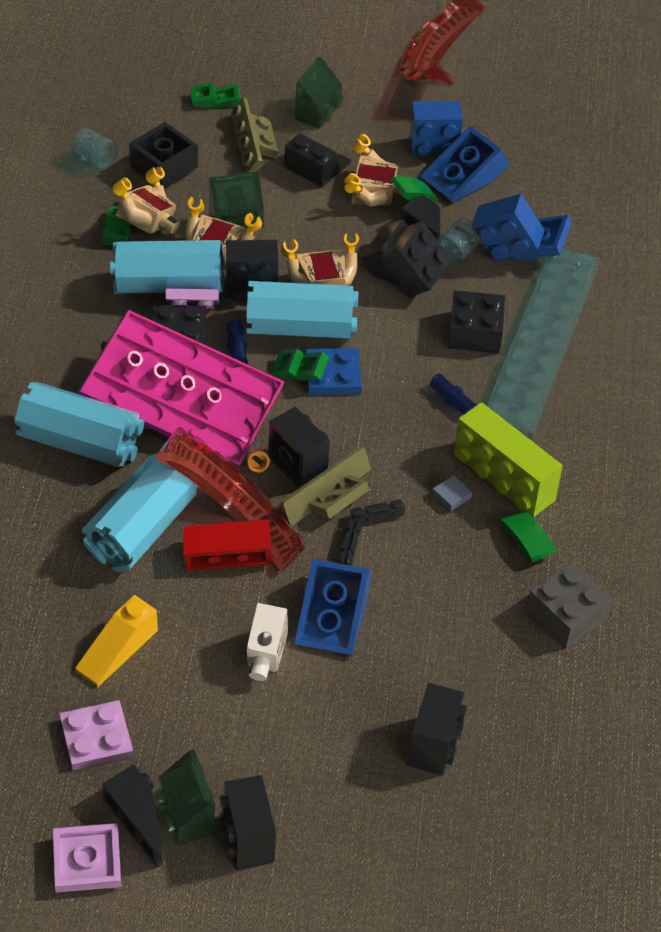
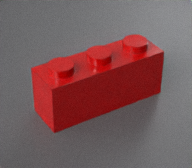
M269 520L183 526L186 571L271 565L272 553Z

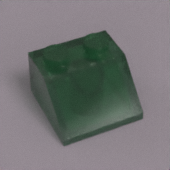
M318 57L296 82L295 120L318 129L331 119L332 113L336 108L341 107L344 99L341 82L323 58Z
M258 171L209 178L210 217L246 227L247 230L248 226L245 224L244 219L247 214L251 213L253 215L251 224H254L259 216L262 221L261 228H264V206Z
M195 749L190 750L159 776V790H155L159 808H165L168 815L164 817L168 834L175 835L178 846L215 835V802Z

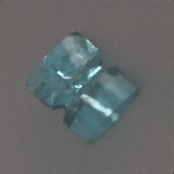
M83 128L79 131L72 144L74 156L89 162V164L100 170L109 168L118 152L116 142L101 136L90 128Z
M462 218L457 220L438 239V242L451 257L450 264H459L481 242V239L471 226L472 221Z

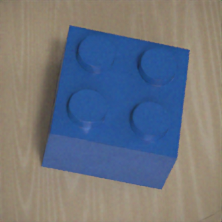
M412 101L409 132L411 157L440 156L461 135L463 118L460 101Z
M522 193L479 205L471 225L495 261L538 250L545 231Z

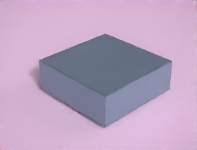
M453 475L434 487L432 495L451 512L471 499L472 492Z

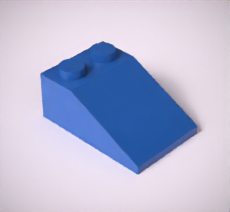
M469 126L420 177L454 203L493 182L510 164L500 147Z
M312 559L294 644L353 656L372 581L370 569Z

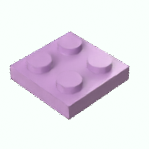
M166 289V301L171 305L198 304L197 306H206V309H213L214 304H219V290Z
M120 700L60 713V721L73 771L134 757Z
M118 823L53 828L56 893L121 887Z

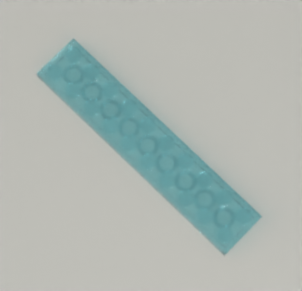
M564 247L560 255L547 257L487 404V407L531 440L535 434L600 263V257Z

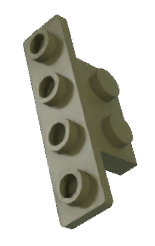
M242 98L232 108L231 117L245 174L251 176L262 161L261 154L274 159L278 153V148L271 121L263 116L259 117L251 114L247 99Z
M358 447L283 499L280 505L286 523L293 526L311 512L330 519L337 516L342 509L358 501L363 494L368 492L367 481L360 479V477L371 470L365 448Z

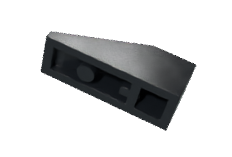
M133 764L102 783L103 800L158 868L162 865V848L152 792L154 786L150 777L145 772L140 773Z

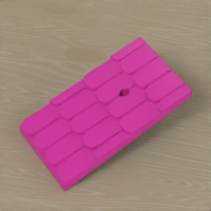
M128 310L77 394L139 413V419L145 421V428L153 429L168 438L172 436L179 437L205 455L227 466L237 468L242 463L284 381Z

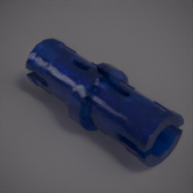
M237 319L231 320L226 324L228 332L227 349L230 351L232 358L248 365L246 355L248 343L244 337L243 323Z
M441 373L436 374L431 379L430 387L442 395L448 405H453L462 414H466L478 405L463 393V389L460 386H454Z

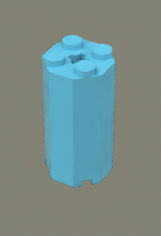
M221 240L113 243V257L115 259L110 260V273L115 275L113 281L114 294H166V289H218L219 293H223L225 272H223L224 250Z
M249 281L248 286H253L254 288L253 292H248L247 323H252V328H247V334L351 338V333H357V317H352L353 307H358V291H353V286Z
M30 382L27 388L32 390L29 395L23 393L15 416V425L21 428V430H16L17 436L116 467L125 466L127 461H134L137 454L136 440L141 435L145 424L143 419H139V413L40 382Z
M158 454L150 455L82 529L83 534H87L83 539V543L95 559L102 564H105L107 561L114 564L111 569L116 572L130 570L196 496V489L200 483L188 469L172 461L155 458Z

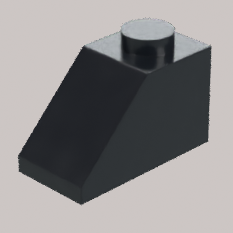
M422 194L402 207L401 219L408 226L423 221L439 242L441 231L440 206Z

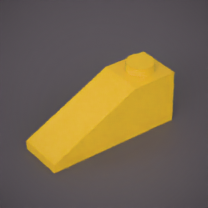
M134 595L114 613L76 666L75 671L93 685L99 687L158 631L157 610Z

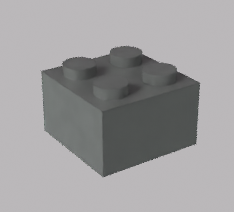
M571 563L530 591L526 611L567 649L608 620L613 599L574 563Z

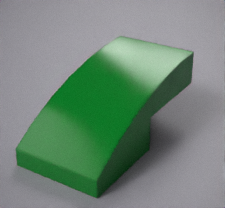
M213 82L190 87L193 106L215 109L234 107L241 100L238 84L215 89Z
M396 176L391 179V182L403 197L410 202L422 194L435 203L438 201L429 187L416 178Z
M109 206L106 215V227L102 235V245L113 246L114 242H129L132 224L116 216L118 207Z
M298 348L281 350L278 353L271 374L295 380H321L329 356L324 352L304 354Z
M526 510L501 519L502 529L516 540L517 550L530 562H535L556 553V548L546 532Z

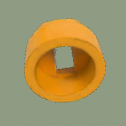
M256 449L248 454L247 465L253 472L260 473L268 468L270 460L266 452ZM256 455L264 462L260 465L252 457Z

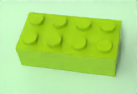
M482 402L459 418L454 455L459 461L467 464L479 477L487 480L500 494L507 496L520 510H526L533 518L556 501L563 467L561 463Z

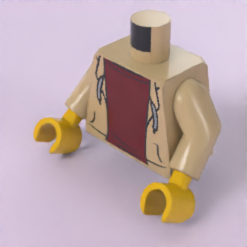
M361 134L356 139L353 149L356 153L363 152L364 155L360 156L356 174L350 173L345 179V191L353 193L352 204L367 205L369 207L392 204L394 193H400L391 182V179L397 176L398 167L396 164L381 159L372 148L369 149L368 146L371 143L369 137Z
M153 167L145 175L146 180L153 184V187L147 185L128 192L131 190L132 185L126 177L114 184L113 192L122 198L116 216L147 233H154L165 229L173 234L179 228L180 221L173 217L176 205L166 198L164 187L160 185L159 181L165 176L164 170L161 167L156 169Z
M190 197L188 200L191 216H188L186 240H221L224 250L223 269L226 268V240H253L255 237L253 235L254 231H258L262 227V221L259 216L256 222L251 224L253 220L251 213L247 214L244 219L245 224L248 226L247 230L246 227L206 215L198 218L199 213L204 210L202 199H200L198 207H192L193 197Z
M347 233L344 235L343 245L347 248V253H344V249L297 254L296 258L294 253L298 249L297 241L295 239L291 241L293 250L287 249L284 241L281 246V252L284 256L288 257L286 264L290 281L302 284L350 286L357 273V253H355V248L359 241L358 234H355L354 243L347 241Z

